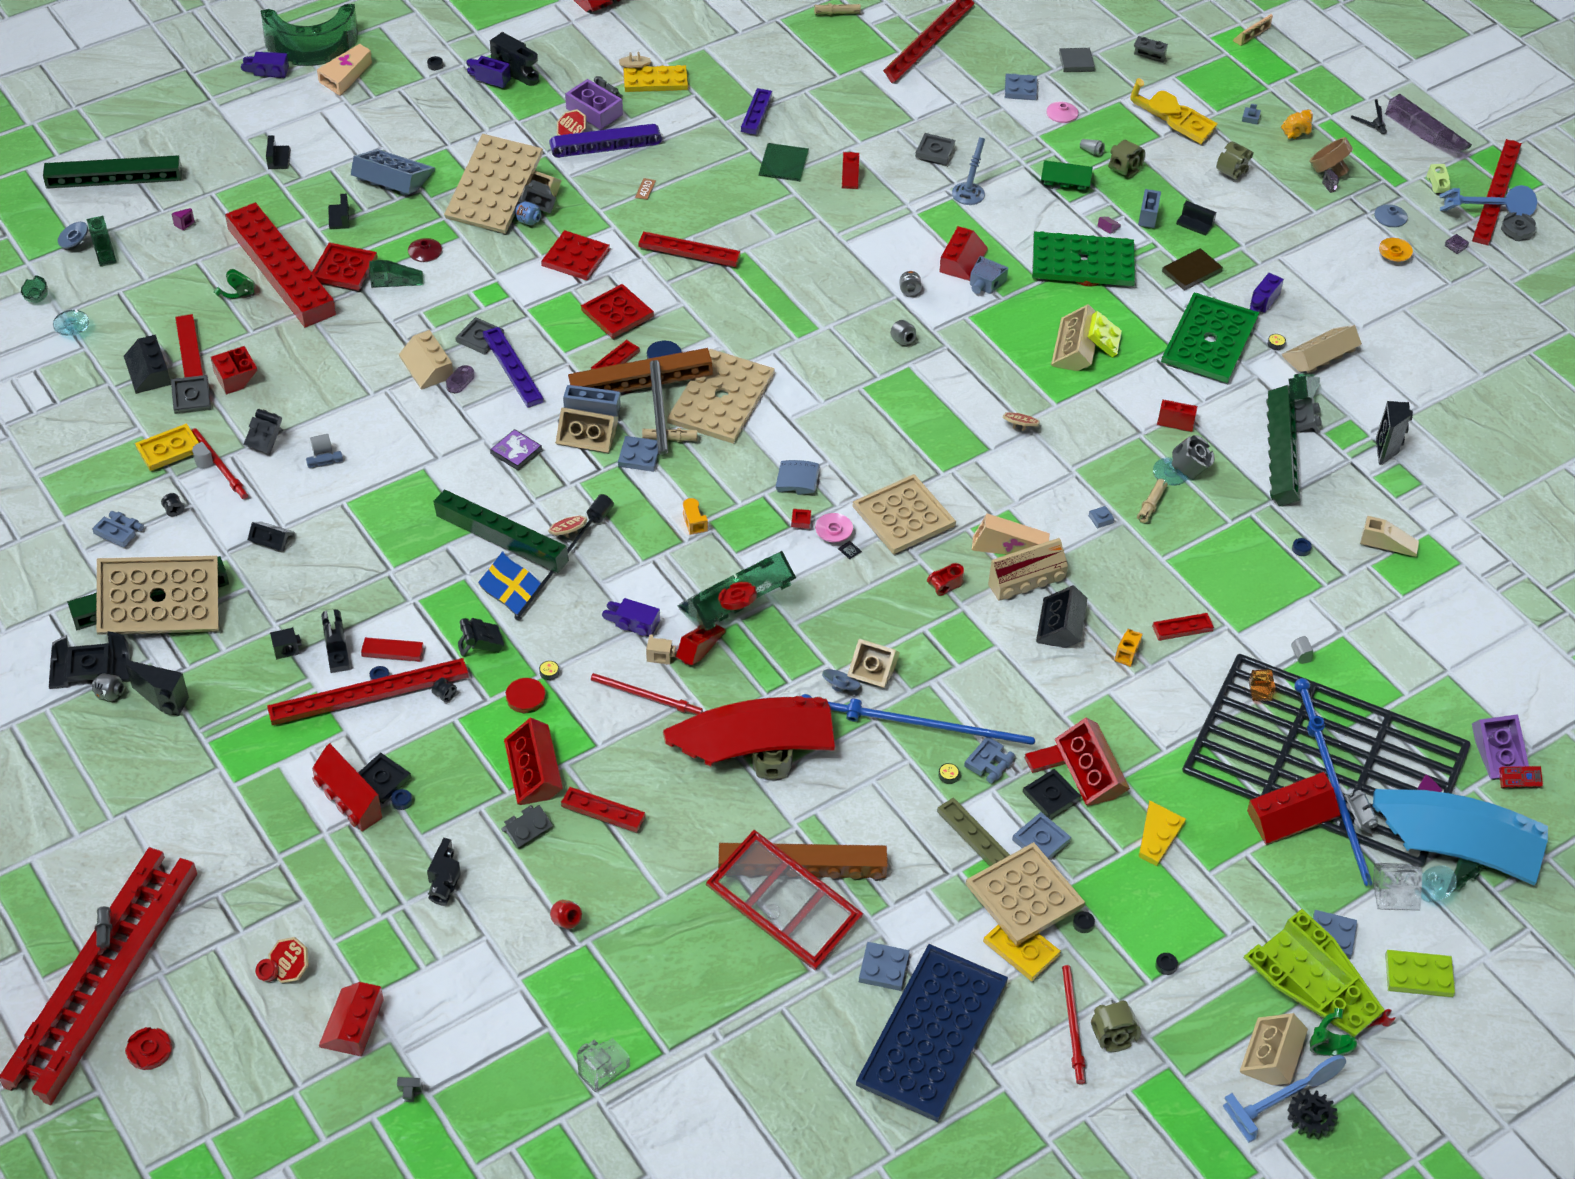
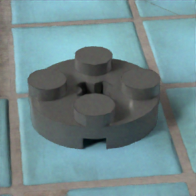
M1513 212L1504 217L1501 230L1513 237V240L1522 241L1534 235L1536 222L1531 216L1522 213V216L1516 215L1517 212Z

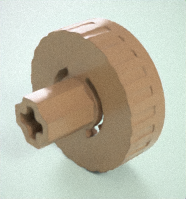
M1343 137L1319 150L1311 157L1309 162L1317 173L1331 168L1336 177L1339 178L1349 171L1343 159L1352 152L1353 148L1347 138Z

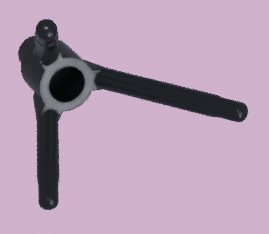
M1375 99L1377 118L1373 122L1351 115L1352 119L1376 128L1381 134L1387 132L1378 99Z

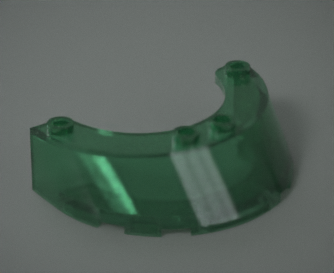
M355 4L342 5L333 18L313 26L289 24L282 20L275 10H260L266 49L268 52L287 53L288 61L292 62V65L315 66L326 64L347 52L352 46H355L358 39Z
M780 551L735 573L736 578L732 575L679 603L677 607L699 630L704 628L705 631H708L716 626L715 622L718 620L721 622L730 617L728 613L733 611L735 614L745 609L727 610L722 608L718 598L724 588L727 590L734 583L748 582L755 586L758 598L780 587L783 590L791 586L790 581L796 579V576L783 551Z

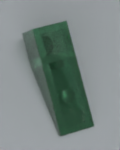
M388 260L369 261L371 288L423 285V271Z

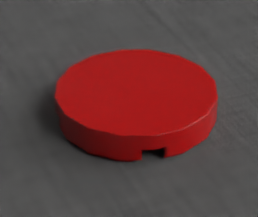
M738 582L730 585V588L727 590L724 588L720 592L718 599L724 609H742L755 601L757 591L751 583Z
M519 678L513 681L505 692L508 706L520 713L538 710L544 704L546 698L545 689L541 682L532 678Z
M145 1027L129 1037L125 1048L130 1064L141 1070H152L168 1060L172 1044L168 1034L162 1029Z

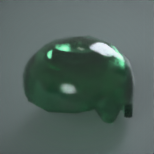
M35 275L31 280L26 279L21 287L22 297L32 303L43 301L48 295V285L45 279L38 275Z

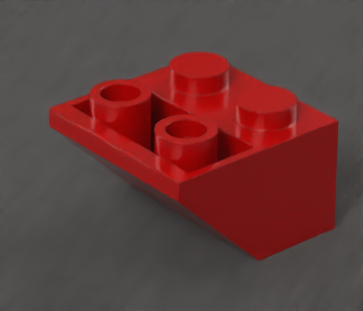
M245 346L211 356L213 371L226 395L242 390L258 371Z

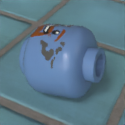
M524 201L516 207L515 215L521 223L531 226L541 218L540 208L536 204Z

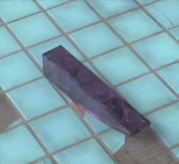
M1398 94L1389 100L1385 115L1419 138L1433 145L1458 153H1462L1472 146L1471 143L1408 100L1405 96Z

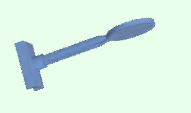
M1524 185L1515 186L1510 189L1506 198L1464 197L1460 195V188H1453L1440 194V198H1444L1445 205L1440 207V211H1447L1461 204L1506 205L1509 213L1517 212L1516 215L1522 216V213L1530 216L1537 207L1536 194L1532 189Z
M1343 1055L1333 1056L1319 1064L1307 1078L1298 1080L1254 1105L1250 1104L1245 1108L1241 1106L1234 1094L1231 1093L1225 1096L1224 1099L1227 1103L1223 1107L1247 1142L1250 1143L1256 1139L1258 1128L1252 1121V1119L1258 1116L1257 1114L1298 1093L1307 1085L1314 1087L1329 1081L1344 1068L1346 1059Z

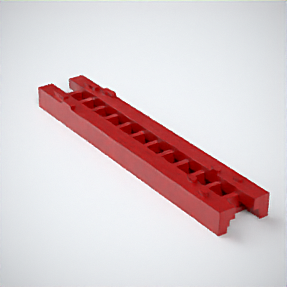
M151 847L147 849L109 907L111 909L110 923L113 929L110 931V946L105 949L117 952L118 955L115 960L102 956L105 949L97 947V932L94 930L35 1022H32L24 1034V1039L1 1072L0 1082L4 1089L12 1091L13 1088L18 1086L23 1076L26 1075L36 1081L31 1089L33 1094L39 1096L43 1103L52 1105L197 876L194 862L179 858L170 874L157 870L165 858L163 851ZM151 882L160 885L161 888L157 891L146 886ZM138 899L150 902V905L146 908L135 903ZM127 916H130L140 921L135 925L124 920ZM116 933H119L129 938L126 942H123L113 937ZM94 966L107 970L103 978L91 974ZM83 984L96 988L92 995L79 992ZM71 1002L84 1006L80 1014L67 1010ZM60 1020L73 1024L68 1032L55 1028ZM48 1038L61 1043L56 1051L43 1046ZM36 1057L49 1061L44 1070L31 1065Z

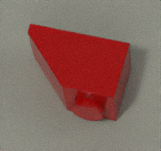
M843 152V189H858L860 153Z

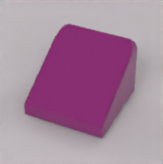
M191 208L172 213L174 226L182 231L195 222Z
M1099 217L1098 227L1109 234L1121 226L1120 223L1110 217Z
M1427 774L1417 790L1442 792V789Z

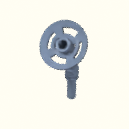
M979 137L975 153L972 155L973 159H971L972 163L969 164L971 167L967 182L959 183L952 189V197L958 203L975 205L984 199L985 192L983 188L973 183L976 169L979 167L978 164H980L979 160H981L980 156L985 142L984 138ZM963 195L968 198L970 197V199H964L960 196Z

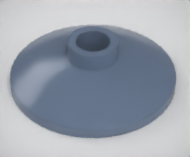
M1392 204L1381 205L1376 208L1374 213L1375 219L1387 227L1403 226L1408 219L1405 210Z
M80 221L67 226L58 237L60 247L70 248L80 244L88 233V225Z
M826 669L822 673L823 678L832 684V688L836 691L857 690L860 687V683L856 679L848 677L844 672Z

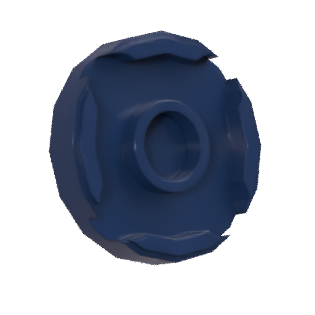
M666 340L652 343L646 352L647 359L682 353L681 348L676 343Z

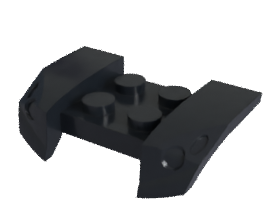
M107 631L108 643L70 647L67 635L52 642L49 689L67 688L70 682L94 680L103 673L119 676L122 682H129L130 679L125 665L126 660L131 661L127 640L123 635Z

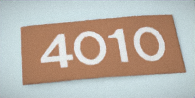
M643 178L635 198L648 199L656 180Z

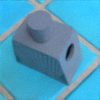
M980 256L970 276L972 291L976 294H979L981 291L988 294L993 293L1007 281L1008 267Z

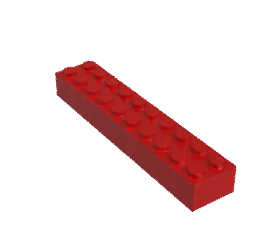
M256 202L225 214L230 233L304 328L336 315L334 299Z

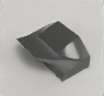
M532 180L529 185L524 186L519 202L526 201L536 204L540 210L551 214L556 197L552 195L548 185Z

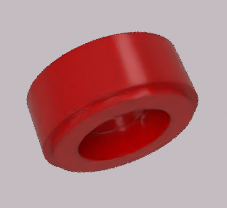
M263 959L257 964L255 973L260 980L270 982L277 977L279 967L275 961Z

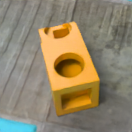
M694 498L684 500L683 517L689 535L707 532L708 519L706 515H700L698 500Z
M1127 629L1117 647L1114 661L1131 667L1143 634Z

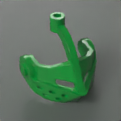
M229 269L226 272L227 282L237 293H226L220 287L213 291L217 296L221 294L227 298H237L254 294L255 282L241 272Z
M1334 1008V1013L1327 1015L1319 1027L1314 1028V1033L1309 1041L1312 1053L1323 1056H1336L1355 1050L1357 1046L1355 1037L1334 1034L1326 1029L1332 1020L1342 1019L1343 1009Z

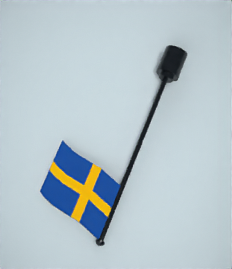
M599 494L586 512L589 521L567 548L568 553L592 522L601 523L614 506V502L610 497L605 494ZM502 551L478 583L487 594L504 604L514 613V618L519 621L522 619V614L555 571L551 570L542 583H540L529 571L513 562Z

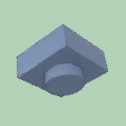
M1106 506L1089 511L1088 516L1097 529L1114 523V517Z

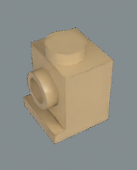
M649 635L646 648L647 662L670 665L671 657H675L676 645H672V640L654 638L653 635Z

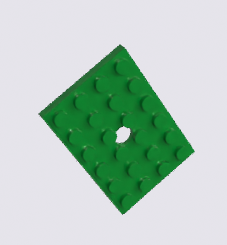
M1034 231L1032 278L1074 282L1090 281V283L1134 286V239ZM1079 255H1087L1089 257L1087 260H1081Z
M1194 292L1162 356L1161 362L1228 383L1260 312ZM1213 335L1216 341L1209 342L1204 338Z

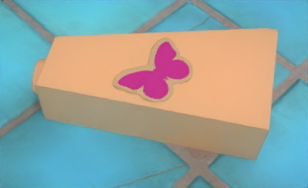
M358 44L317 69L319 83L339 96L342 95L372 64L371 51Z
M987 513L973 535L972 550L1008 555L1048 542L1050 533Z

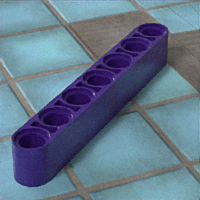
M645 124L553 136L549 140L552 155L560 158L654 146L661 143L662 136L658 125Z

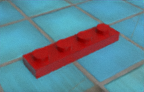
M569 787L561 801V807L636 833L645 819V812L573 787Z

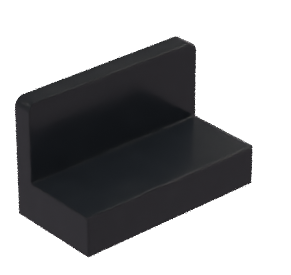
M268 135L266 149L268 169H288L289 145L276 146L275 135Z
M347 193L340 194V204L328 206L330 230L350 228Z
M1186 200L1183 205L1182 215L1176 224L1206 236L1214 226L1217 212Z
M262 521L252 522L247 540L284 551L288 536H294L295 532Z

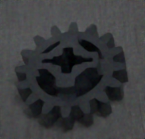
M1306 1090L1305 1095L1298 1092L1296 1097H1292L1287 1109L1289 1112L1288 1120H1294L1291 1127H1298L1299 1134L1303 1133V1131L1306 1132L1307 1138L1314 1134L1316 1139H1319L1321 1133L1326 1137L1329 1131H1333L1338 1117L1335 1116L1338 1110L1337 1108H1331L1334 1103L1333 1100L1327 1102V1095L1324 1094L1320 1097L1317 1090L1314 1094Z

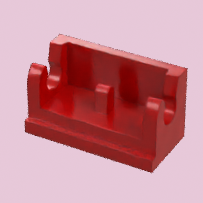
M1162 399L1157 425L1192 432L1198 406Z

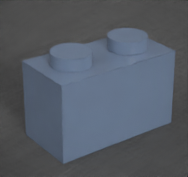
M1145 189L1139 226L1155 228L1161 191Z

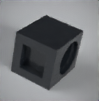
M293 627L270 633L276 660L300 654L298 646H302L300 635H295Z

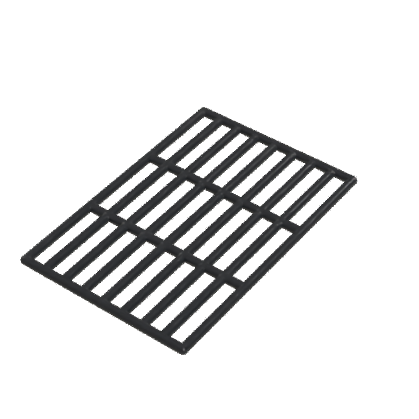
M1237 654L1182 768L1183 773L1250 800L1283 788L1284 786L1275 783L1278 776L1295 783L1306 779L1282 769L1284 762L1316 774L1324 772L1329 779L1325 768L1288 754L1291 747L1322 759L1319 749L1295 740L1297 733L1316 740L1315 737H1311L1308 734L1306 727L1301 726L1304 719L1309 720L1301 693L1239 668L1241 663H1245L1292 682H1296L1303 677L1246 655ZM1235 676L1302 701L1300 708H1297L1232 682ZM1306 679L1310 683L1308 692L1313 706L1378 731L1375 738L1323 718L1325 727L1372 745L1370 752L1323 734L1326 744L1366 759L1363 767L1330 754L1333 764L1360 774L1358 781L1336 773L1339 783L1354 788L1350 797H1353L1354 793L1358 790L1372 796L1374 795L1376 788L1365 784L1368 777L1400 790H1417L1415 786L1371 770L1373 764L1377 763L1420 781L1426 775L1420 771L1378 756L1380 748L1450 775L1448 782L1430 777L1441 789H1444L1443 793L1452 794L1469 751L1470 741ZM1231 690L1296 715L1294 722L1226 697V695ZM1316 691L1381 715L1384 719L1381 724L1313 697ZM1222 704L1287 728L1290 731L1286 737L1222 712L1219 709ZM1215 718L1229 722L1282 743V749L1279 751L1215 726L1213 722ZM1394 720L1461 746L1460 751L1457 753L1389 727L1390 723ZM1208 732L1275 757L1277 760L1274 765L1210 741L1206 737ZM1388 734L1453 759L1455 764L1453 767H1450L1383 740L1385 735ZM1202 746L1270 772L1268 780L1200 754L1199 751ZM1196 760L1262 786L1264 789L1260 795L1192 768ZM1371 803L1370 806L1364 809L1366 810L1371 807L1376 815L1385 818L1382 812H1377ZM1349 811L1352 823H1354L1355 817L1353 813ZM1341 819L1339 826L1330 822L1317 825L1349 839L1343 819ZM1377 824L1375 828H1370L1372 831L1405 843L1399 834L1395 835L1390 828ZM1356 833L1359 843L1418 867L1425 865L1429 854L1428 851H1420L1419 856L1416 857Z

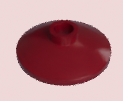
M431 238L417 239L408 247L409 256L418 262L433 261L442 253L441 244Z

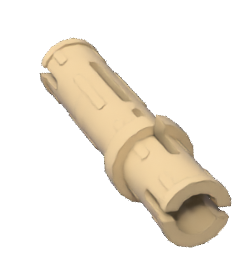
M828 3V5H814L815 15L828 14V16H831L832 14L861 13L860 4L832 5V3Z
M643 428L642 438L657 440L656 429ZM666 429L667 440L677 442L697 441V430Z
M1158 479L1147 500L1143 501L1142 508L1137 515V519H1140V522L1146 523L1150 515L1155 512L1156 505L1168 486L1165 480Z

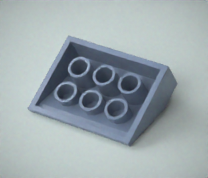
M376 149L353 156L351 175L357 177V180H367L372 185H382L388 190H398L400 194L410 195V193L416 192L435 171V167Z

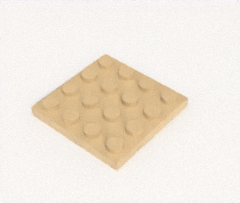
M915 474L853 501L852 507L893 555L956 525V520Z
M1034 842L966 879V886L1016 946L1085 906V901Z

